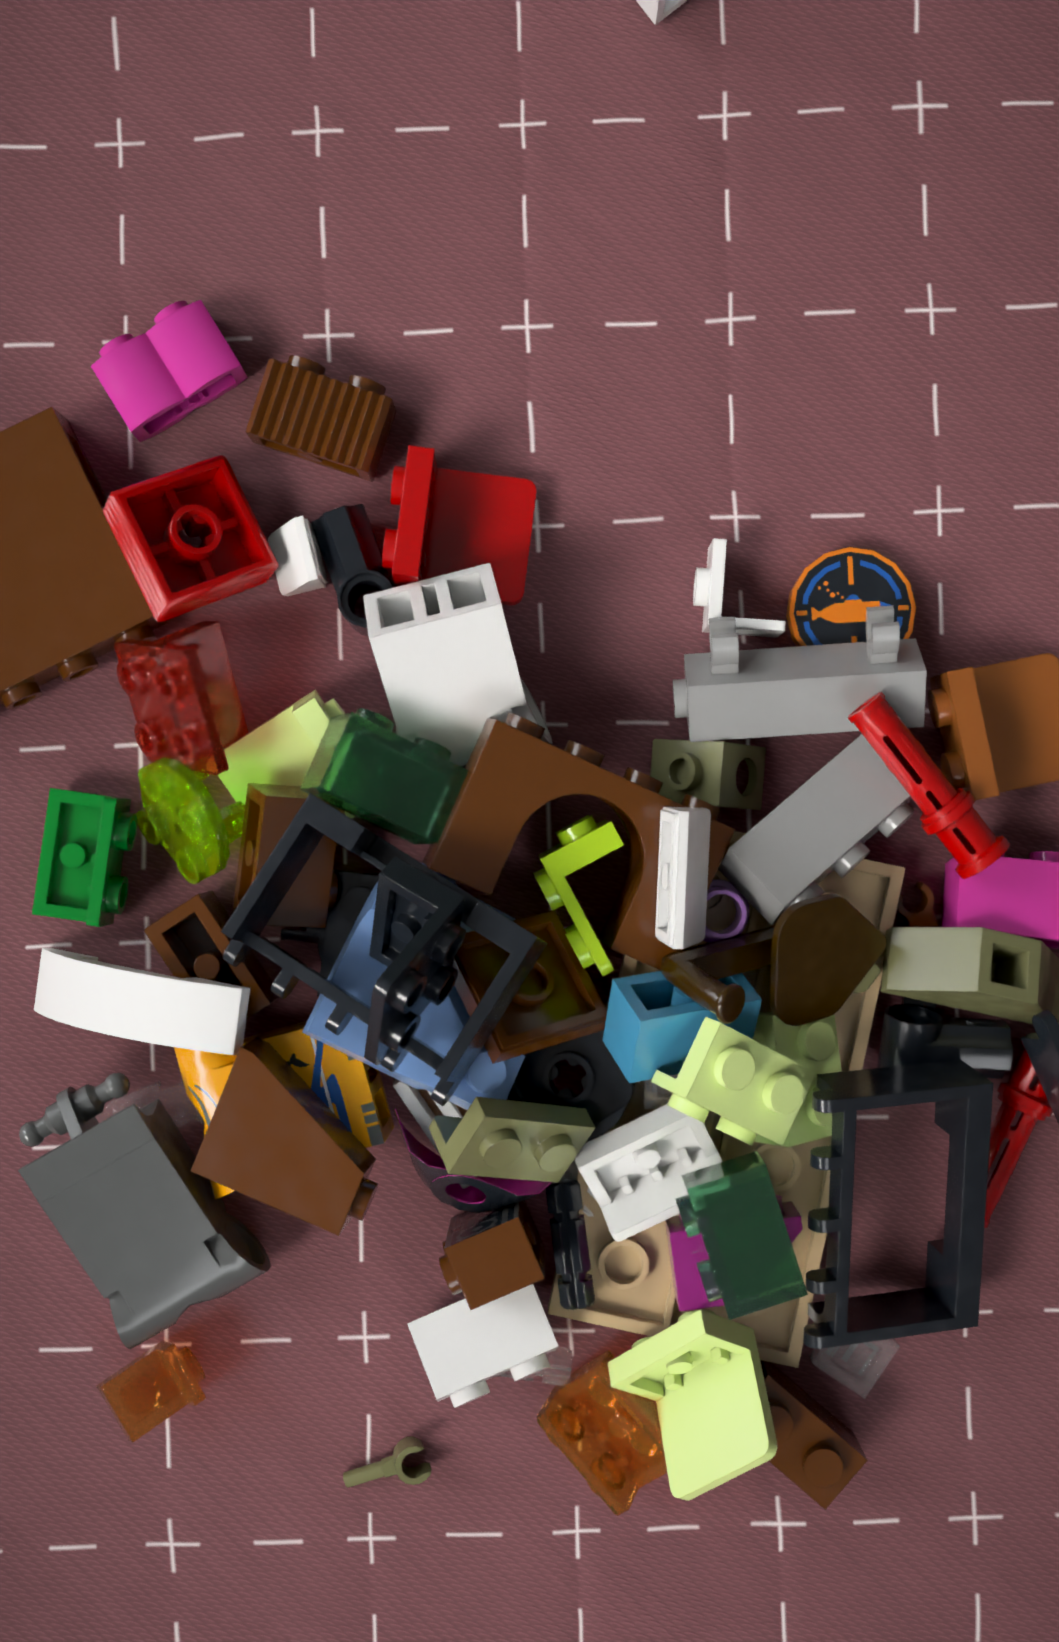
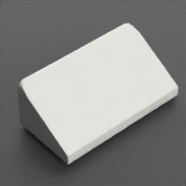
M663 807V810H660L655 937L672 949H685L702 942L705 937L711 820L710 810L707 808Z

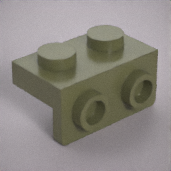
M476 1097L463 1118L437 1115L429 1125V1130L448 1174L556 1183L560 1181L596 1128L586 1108Z

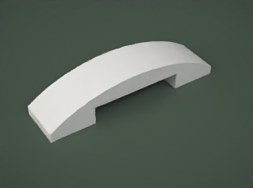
M42 948L34 1011L55 1021L102 1034L176 1048L237 1055L240 1047L243 1046L250 988L203 978H178L100 962L98 957L54 948Z

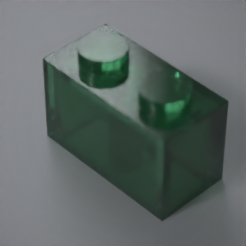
M358 708L356 713L349 712L331 717L300 790L308 794L311 793L317 798L412 844H438L469 770L449 761L452 753L438 743L419 737L415 738L414 742H411L393 733L394 723L376 712Z
M757 1151L681 1175L687 1195L675 1200L687 1237L701 1235L708 1259L697 1262L696 1265L709 1303L722 1299L728 1318L732 1320L808 1295L766 1164Z

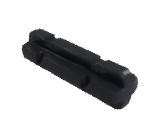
M563 1179L558 1183L552 1182L546 1187L548 1213L554 1215V1217L550 1218V1229L556 1274L562 1276L558 1279L560 1304L564 1309L576 1310L592 1306L595 1301L592 1275L587 1274V1271L591 1270L584 1214H579V1210L583 1209L580 1183L575 1179Z

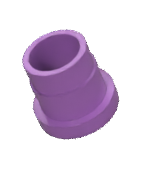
M712 880L707 891V901L715 895H728L736 907L735 919L729 927L719 931L710 930L706 926L703 941L708 943L740 935L749 920L748 900L726 880Z

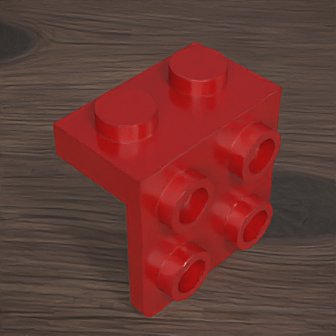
M408 445L406 467L395 465L393 470L391 505H399L400 513L398 528L386 529L382 567L392 569L395 587L490 563L501 604L516 605L520 603L525 591L537 493L535 484L525 478L437 468L435 448Z

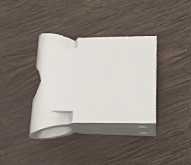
M490 563L363 596L369 640L396 724V752L400 783L439 774L466 765L487 718L497 719L504 723L509 712L544 727L545 731L541 740L552 744V738L543 716L527 686L520 678Z

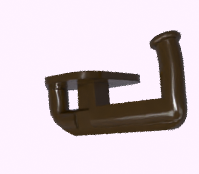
M830 893L794 903L782 913L774 926L667 954L662 958L661 972L672 985L703 1008L716 1014L720 1022L728 1024L735 1021L742 1012L745 1003V991L741 985L736 983L726 985L718 979L771 965V1010L785 1024L799 1026L830 1017L839 1011L883 953L886 947V937L845 898L838 894Z

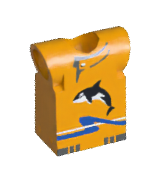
M307 1021L253 1035L243 1040V1045L256 1037L269 1042L365 1148L386 1142L395 1126L379 1070L302 1033ZM174 1047L187 1097L204 1120L205 1136L237 1055ZM210 1180L215 1199L235 1191Z

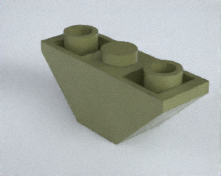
M891 927L886 930L881 992L1033 1024L1032 1017L1048 1010L1059 1023V958L1041 940L983 927Z

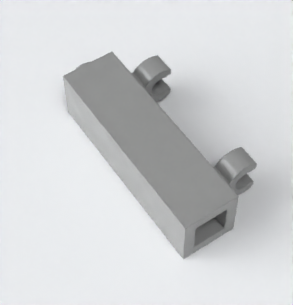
M893 605L866 607L867 642L739 650L735 616L709 618L710 652L684 654L685 679L673 680L675 718L687 717L690 742L859 731V729L847 717L869 698L882 691L886 701L907 728L924 727L927 670L916 638L900 639L899 622H894Z

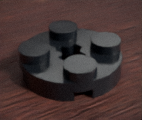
M604 1030L524 1054L525 1058L507 1100L586 1108L596 1127L586 1141L588 1142L605 1134L620 1120L633 1097L635 1083L627 1081L602 1041ZM567 1059L571 1066L579 1064L583 1066L587 1075L581 1079V1084L584 1088L582 1093L575 1095L569 1087L559 1091L555 1086L553 1079L560 1074V1068L557 1065L559 1061Z

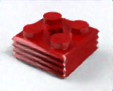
M218 455L112 491L103 508V514L155 620L158 622L169 620L264 584L278 568V562L228 459L224 455ZM183 529L189 537L200 536L203 542L199 548L186 544L181 540L179 535Z

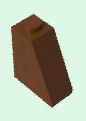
M256 1037L240 1047L191 1172L338 1236L352 1217L363 1221L378 1187V1183L368 1179L376 1158L270 1043Z

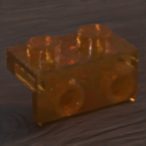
M608 1350L558 1381L536 1419L540 1427L546 1432L549 1440L562 1451L579 1471L591 1490L601 1497L615 1515L619 1516L630 1509L638 1489L666 1474L667 1466L657 1406L650 1399L611 1387L608 1362L616 1357Z

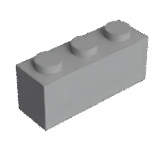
M861 734L728 849L718 870L772 925L794 903L822 896L825 891L818 884L833 870L841 878L852 871L870 853V850L864 843L876 832L880 831L888 838L915 813V810L908 804L912 798L894 774L889 771L863 734Z

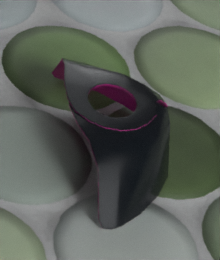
M395 1109L401 1132L417 1174L432 1191L433 1195L445 1204L451 1205L458 1210L475 1213L495 1211L540 1194L552 1183L448 1174L441 1156L421 1144L404 1127ZM460 1184H466L470 1186L463 1189Z

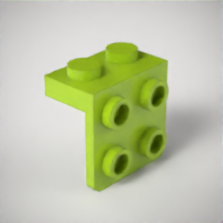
M587 815L555 832L561 843L539 854L544 868L536 871L534 877L551 909L554 911L565 905L574 924L565 928L567 933L565 935L583 969L596 963L602 976L613 972L614 968L565 876L624 846L612 821L603 820L596 824L592 815Z

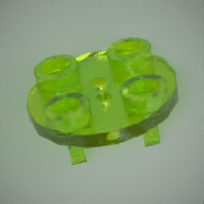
M162 757L138 771L144 808L136 813L137 824L145 839L153 845L161 843L176 862L182 876L189 883L195 885L226 868L230 857L229 844L242 836L245 804L239 801L218 809L208 791V787L202 782L209 776L210 771L201 762L186 767L178 760Z

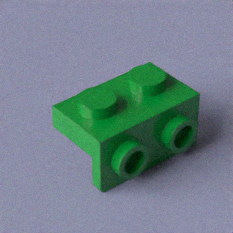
M50 788L32 914L86 922L88 926L95 927L114 924L115 914L121 915L123 913L128 896V878L121 876L124 851L132 850L137 833L136 813H130L131 799Z

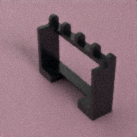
M310 793L221 932L232 939L224 951L223 960L236 967L253 948L282 967L271 986V992L285 999L300 979L337 1004L326 1021V1029L335 1035H339L346 1028L353 1015L368 1025L370 1006L262 936L261 932L324 835L380 870H383L396 856L417 869L432 873L442 884L465 896L461 922L510 953L446 1056L414 1036L402 1052L397 1053L392 1049L380 1063L389 1071L394 1072L402 1063L407 1053L410 1052L436 1070L435 1075L441 1078L432 1092L431 1099L444 1106L457 1089L548 943Z
M952 1060L817 1074V1088L820 1090L813 1093L812 1108L817 1112L832 1113L831 1146L815 1147L810 1151L811 1167L818 1170H830L829 1207L813 1209L808 1212V1228L814 1232L828 1234L826 1268L810 1270L806 1273V1290L813 1294H825V1301L808 1303V1316L814 1323L804 1327L803 1342L806 1346L814 1349H823L978 1326L994 1083L964 1061ZM935 1102L934 1123L949 1134L950 1137L944 1239L928 1241L925 1287L849 1298L857 1110Z

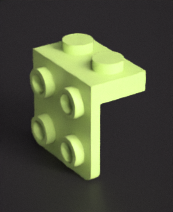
M316 689L221 750L213 760L214 771L243 813L245 811L248 783L323 788L342 801L341 807L344 809L346 816L351 819L361 814L364 820L368 821L388 808L386 794L383 789L389 786L390 782L384 771L370 752L360 757L347 735L355 731L348 717L334 698L324 703Z
M692 1310L681 1315L677 1323L660 1333L637 1340L633 1343L632 1349L608 1362L611 1387L656 1401L670 1490L674 1497L686 1501L692 1500L771 1460L775 1456L777 1439L753 1328L716 1315L711 1310Z

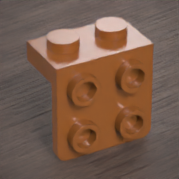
M1044 653L973 668L972 666L953 670L929 678L932 688L928 691L927 696L929 712L936 728L940 727L945 753L941 754V769L955 790L963 788L965 791H970L976 800L1000 796L999 793L1059 780V660L1056 656Z

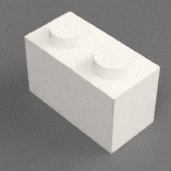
M533 1284L473 1310H470L466 1299H463L407 1323L436 1400L439 1402L450 1397L454 1408L490 1393L486 1380L510 1370L515 1382L549 1367L550 1364L546 1354L558 1348V1343Z

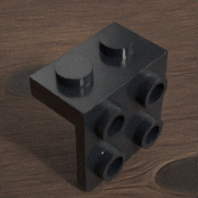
M396 856L379 873L369 956L387 966V969L379 977L372 991L364 1058L375 1065H379L392 1049L397 1053L402 1052L414 1037L421 1021L420 1014L429 1003L432 1002L438 1006L446 999L458 977V970L453 967V962L466 935V929L460 926L465 896L442 884L432 873L417 869Z

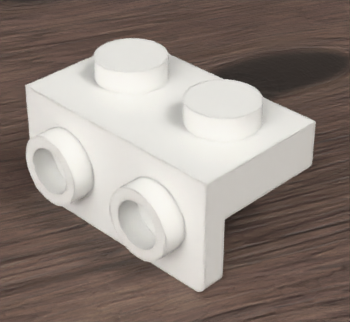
M667 1104L585 1143L574 1159L579 1172L598 1202L609 1232L616 1242L623 1241L722 1194L733 1186L705 1124Z

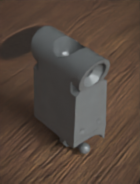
M113 1073L96 1087L86 1084L76 1090L70 1086L56 1095L57 1102L46 1107L42 1118L26 1122L21 1126L19 1137L25 1146H38L45 1137L52 1133L63 1135L68 1132L71 1140L23 1166L18 1171L103 1298H109L112 1316L120 1339L126 1348L132 1349L176 1324L179 1317L189 1306L229 1294L267 1272L271 1268V1264L264 1247L255 1235L238 1219L226 1213L225 1204L221 1198L215 1199L210 1180L191 1172L196 1157L159 1098L141 1109L134 1103L106 1120L98 1122L95 1116L103 1112L105 1103L113 1098L117 1099L125 1096L130 1089L129 1079L124 1074Z

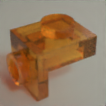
M161 1341L96 1385L126 1438L132 1443L186 1405L196 1406L206 1399L198 1384L206 1376L192 1351L187 1346L178 1350L174 1343Z

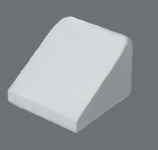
M304 516L295 517L271 533L268 537V543L278 562V568L275 570L279 590L283 596H292L326 587L325 583H328L319 544L312 524L308 519H305Z

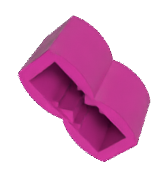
M201 300L188 304L186 301L170 304L155 316V325L146 333L133 337L132 334H123L112 339L101 348L99 352L101 358L91 365L92 370L124 422L139 442L165 431L185 418L193 410L214 401L247 378L243 367Z

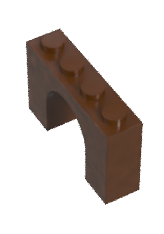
M510 712L504 723L497 719L487 718L424 857L423 863L429 869L491 895L522 826L538 808L553 799L566 795H593L605 802L618 815L625 827L630 845V861L627 875L598 940L615 951L661 970L662 958L681 949H672L655 937L660 810H663V807H694L710 810L707 891L735 829L716 821L721 809L703 800L685 794L681 804L659 795L663 782L649 775L627 767L622 778L601 768L600 766L605 756L586 746L568 740L565 749L562 750L542 741L541 738L545 728Z

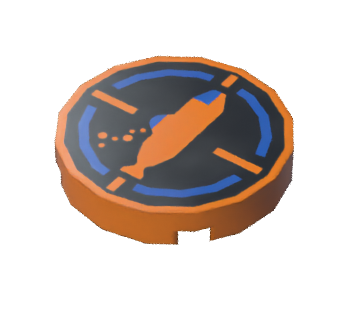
M847 547L823 554L802 571L789 592L786 618L792 641L796 646L867 642L866 607L893 605L894 622H899L900 639H909L913 632L916 604L910 582L894 562L874 550Z

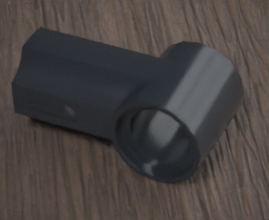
M344 505L323 513L320 518L312 521L311 524L337 594L340 612L353 629L361 635L368 636L366 619L355 615L354 607L356 600L366 591H383L394 587L387 568L382 567V554L364 505Z
M895 1004L885 1009L877 1068L962 1060L984 1077L1003 1079L1005 1072L1011 1068L1013 1057L1011 1028L1004 1020L942 1017L932 1009L911 1004Z

